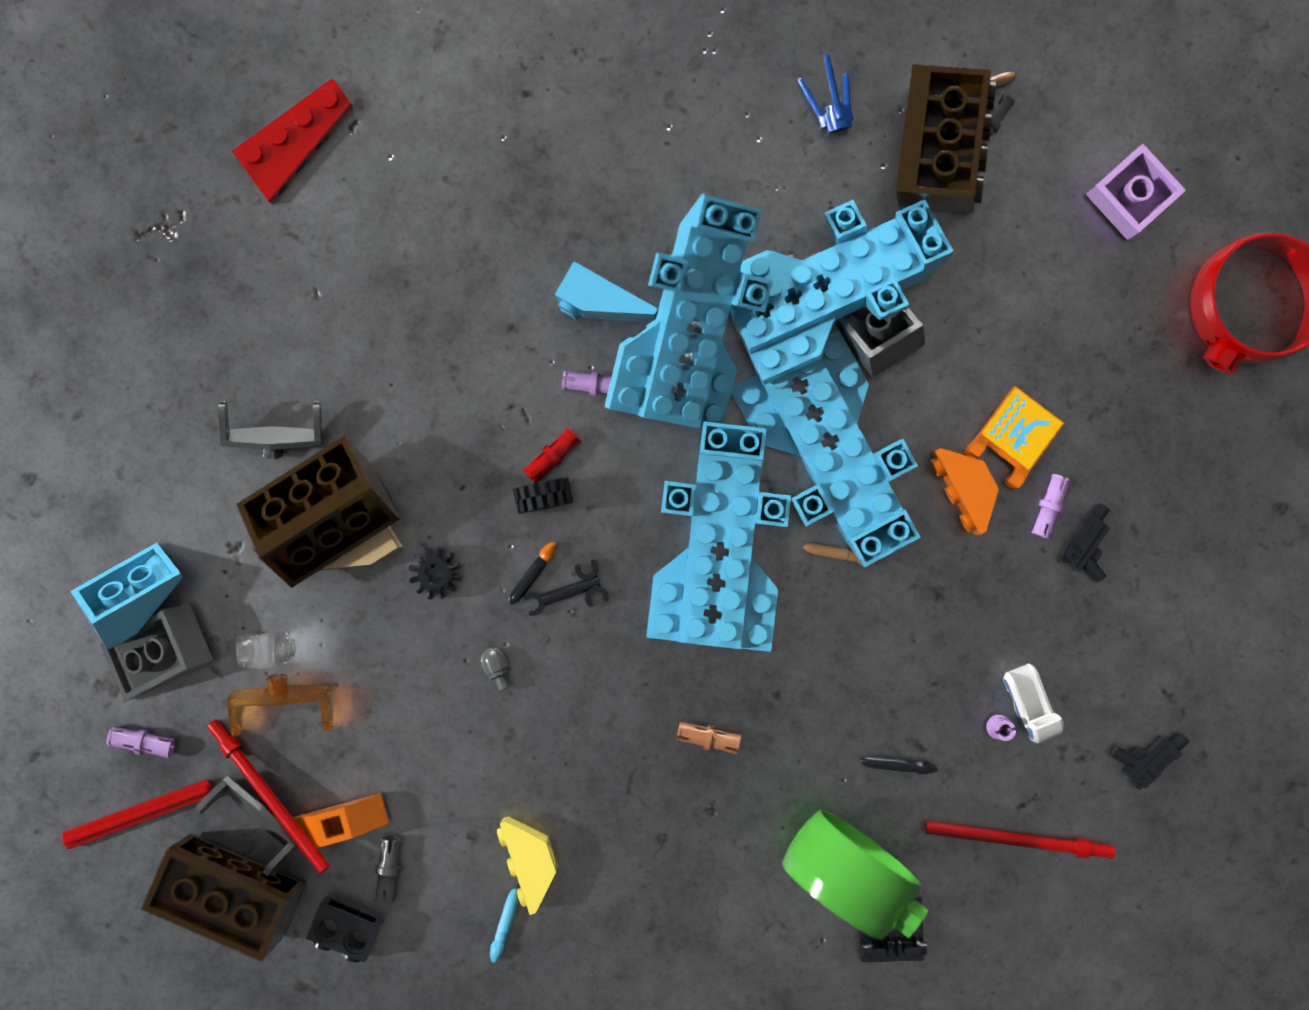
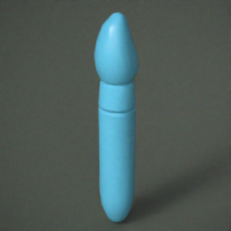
M518 888L512 889L507 897L495 940L490 948V958L493 963L500 959L505 950V942L519 903Z

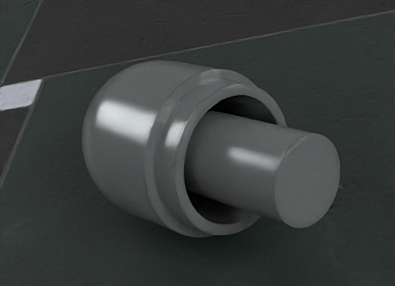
M498 648L485 650L481 656V665L486 677L489 680H495L499 692L510 688L511 686L506 676L510 672V666L505 654Z

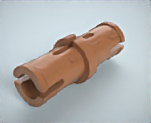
M680 721L676 741L702 746L703 750L707 751L711 748L737 755L742 735L717 730L712 725L704 727Z

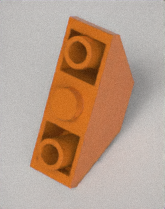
M942 448L930 452L933 458L930 460L931 467L938 477L943 476L948 486L945 488L946 495L953 505L958 504L962 515L959 517L967 532L972 531L974 535L985 533L999 491L985 462Z
M382 792L293 817L315 847H323L352 839L390 823Z

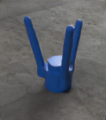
M825 54V68L833 100L832 105L825 107L826 114H823L803 78L798 79V84L816 114L820 128L827 127L828 134H834L851 128V121L854 118L851 111L849 75L847 73L843 74V105V102H840L830 55Z

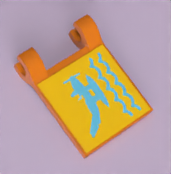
M1013 386L979 434L967 446L963 454L972 458H979L986 447H988L1014 467L1003 482L1006 487L1014 491L1015 488L1019 489L1032 467L1065 423L1017 386Z

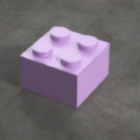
M1142 144L1088 191L1086 195L1118 231L1129 240L1140 233L1186 190L1152 152Z

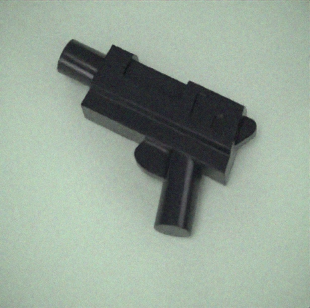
M1099 503L1092 514L1088 513L1085 516L1082 526L1075 536L1070 538L1059 554L1061 556L1060 562L1068 563L1076 572H1080L1084 567L1096 583L1102 581L1107 576L1097 564L1102 555V550L1097 547L1111 528L1103 522L1110 509Z
M1179 733L1171 742L1166 737L1161 736L1147 750L1143 747H1138L1129 753L1116 745L1112 749L1110 756L1128 766L1123 773L1130 777L1134 782L1135 788L1140 790L1152 784L1171 762L1182 756L1183 754L1180 751L1190 741L1182 733Z

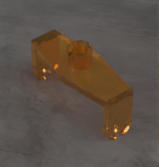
M277 674L266 678L268 687L233 690L227 698L231 733L233 736H238L242 732L241 706H279L314 701L320 702L322 726L324 731H329L333 727L330 686L287 685V675L280 674V679L278 680Z

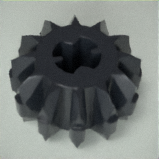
M431 547L425 548L426 558L421 554L414 556L415 560L420 563V566H409L410 571L418 572V576L409 579L410 583L420 581L421 584L417 587L416 592L421 594L428 588L427 599L430 600L434 598L436 590L441 599L446 598L445 587L449 591L455 592L457 587L451 580L462 581L463 578L460 574H453V570L462 567L461 563L452 565L450 563L456 554L450 552L443 558L444 547H438L435 555ZM434 564H437L438 570L443 572L442 577L436 578L437 582L433 581V575L429 574V569L435 568Z

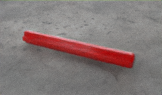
M202 780L66 830L62 833V843L67 849H72L200 802L213 787L208 780Z

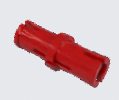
M568 427L549 446L545 445L541 449L543 452L524 468L523 472L534 483H538L555 466L559 467L563 463L561 460L582 441Z

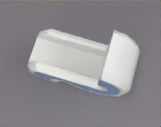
M1026 664L1006 672L1003 677L1006 690L1012 697L1017 717L1030 740L1039 744L1063 734L1065 730L1063 719L1058 714L1053 713L1036 668L1031 664Z

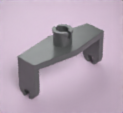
M219 401L218 419L221 446L263 449V457L271 459V452L273 451L274 459H278L284 455L282 449L316 447L322 444L321 401H314V429L279 426L229 429L227 401Z
M226 776L198 803L195 811L199 815L202 814L226 792L257 824L285 846L264 868L263 873L268 877L297 848V844L281 823L272 815L273 813L262 799L258 802Z

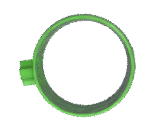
M819 809L803 825L791 842L782 861V865L788 874L809 894L843 920L874 938L884 939L894 928L910 938L928 913V909L915 900L920 890L921 882L912 872L863 833L823 809Z

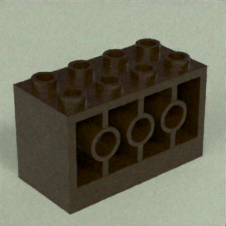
M912 65L896 187L898 206L909 207L925 199L930 209L974 213L975 203L981 204L984 176H979V172L986 171L988 145L983 144V141L990 140L992 113L987 112V110L994 109L996 81L990 80L991 69ZM943 170H950L947 173L941 172Z
M345 435L236 504L258 558L291 588L400 520L375 469Z
M190 833L167 848L141 910L262 962L281 941L305 883L277 870H274L267 877L263 873L265 865Z

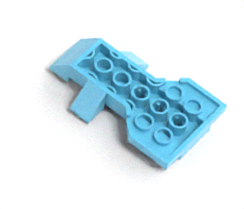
M704 194L700 196L680 223L673 254L656 253L649 286L664 289L657 318L648 324L644 331L633 338L629 337L619 345L604 407L609 410L636 414L647 419L695 428L703 427V421L724 423L737 369L722 342L731 304L765 312L773 284L772 280L740 272L747 242H754L762 213L761 209ZM689 323L693 325V328L690 332L687 331V326ZM680 355L685 356L682 363L679 362ZM673 386L677 387V391L674 394L671 393Z
M925 199L896 212L895 219L868 231L867 225L855 202L851 200L824 213L835 246L804 260L766 250L742 262L740 272L773 281L766 311H770V317L764 318L763 314L760 316L761 311L731 304L729 317L763 385L821 360L827 340L837 319L864 307L879 320L909 308V303L902 290L923 281L954 254L951 245ZM818 286H828V291L822 292L821 288L818 289ZM798 298L799 304L793 305L792 301L789 303V299Z
M840 330L829 335L821 360L765 385L762 384L757 373L734 386L731 396L748 427L767 429L765 447L800 457L815 485L791 498V501L805 527L831 514L845 541L865 568L920 538L907 511L902 508L889 484V481L916 468L918 465L903 438L872 453L857 425L869 384ZM792 380L804 381L807 385L804 388L806 393L801 395L799 391L793 392L791 387L794 386V382ZM812 406L814 409L821 410L820 422H816L814 419H807L806 414L810 412L808 407ZM827 433L829 437L834 436L837 442L834 443V450H831L830 447L824 448L821 441L825 440L824 434Z
M703 421L696 484L664 482L661 513L691 516L688 548L653 576L646 638L771 652L778 589L751 556L755 524L788 527L791 495L759 492L766 428ZM717 542H722L723 547L728 549V555L723 556V560H716V555L711 553L712 546L717 547ZM718 573L720 574V579L725 581L724 587H719V591H712L713 588L707 584L708 578H713V574ZM710 605H716V610L721 612V617L716 618V622H709V618L703 614L705 609L709 610Z

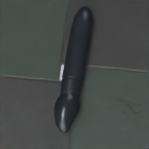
M865 756L860 759L863 765L876 769L916 772L922 775L934 773L938 770L934 764L924 760L915 762L882 756Z

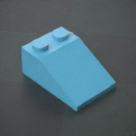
M575 261L555 293L558 306L561 308L560 311L575 320L580 316L586 320L651 323L657 318L658 309Z
M155 543L75 588L71 593L106 648L110 650L137 634L183 577L161 547Z

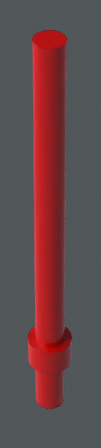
M217 719L210 722L207 728L220 744L219 749L226 758H231L318 873L322 874L330 865L241 751L242 746L234 736L230 737Z
M928 821L925 823V834L1073 853L1074 857L1086 859L1090 856L1110 859L1115 857V846L1094 844L1088 839L1076 838L1075 841Z

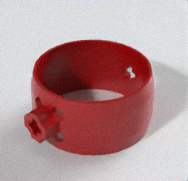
M1253 234L1226 245L1205 262L1193 282L1189 303L1191 319L1195 330L1209 347L1203 356V359L1207 361L1209 366L1230 375L1234 374L1240 363L1264 364L1295 355L1309 345V245L1285 234ZM1252 248L1274 254L1294 271L1301 284L1304 296L1302 322L1292 340L1278 352H1263L1242 344L1229 333L1219 317L1215 302L1216 281L1222 265L1236 249Z

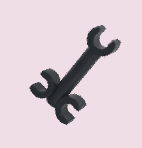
M591 560L593 570L590 574H584L581 571L580 565L575 566L576 575L583 579L581 581L543 594L537 592L527 593L523 597L524 600L535 598L539 603L537 609L529 611V615H538L545 606L587 592L585 601L589 607L593 606L591 596L594 592L601 593L605 602L609 601V594L605 588L601 587L597 575L599 566L596 560Z

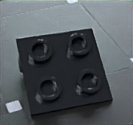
M916 897L915 900L922 905V897ZM923 920L910 938L896 928L884 939L874 938L860 930L861 962L924 961V955H927L926 942H923Z

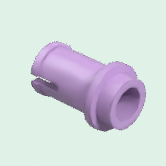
M996 714L986 724L988 734L994 739L1009 741L1016 734V730L1012 729L1015 725L1006 716ZM1003 725L1002 731L997 732V731H999L1000 727Z

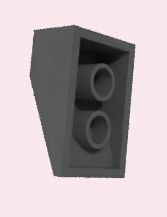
M864 307L837 319L835 322L854 355L872 377L880 374L925 345L923 324L909 308L879 320Z
M190 603L164 609L152 615L137 634L110 650L106 648L104 643L100 644L124 701L135 698L214 661Z

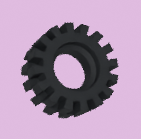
M568 477L538 482L513 489L518 514L574 502Z

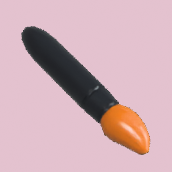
M550 542L542 548L539 557L512 590L509 596V604H516L525 595L547 563L554 557L558 546L557 542Z

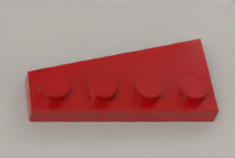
M331 78L232 152L266 199L272 204L278 197V192L286 183L289 184L297 174L298 168L306 159H309L314 154L315 148L325 136L328 137L353 105L335 80Z

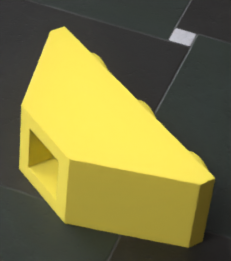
M508 816L501 820V828L497 829V834L501 846H507L511 857L507 859L510 874L512 877L517 876L521 887L517 889L520 904L522 907L527 906L529 914L532 915L537 912L557 871L558 864L547 835Z

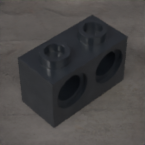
M326 896L317 909L306 939L312 941L313 946L324 951L332 949L342 953V957L350 962L359 963L362 961L365 963L372 952L385 919ZM323 920L333 921L337 931H327L323 926ZM358 931L363 933L366 943H356L352 938V932Z

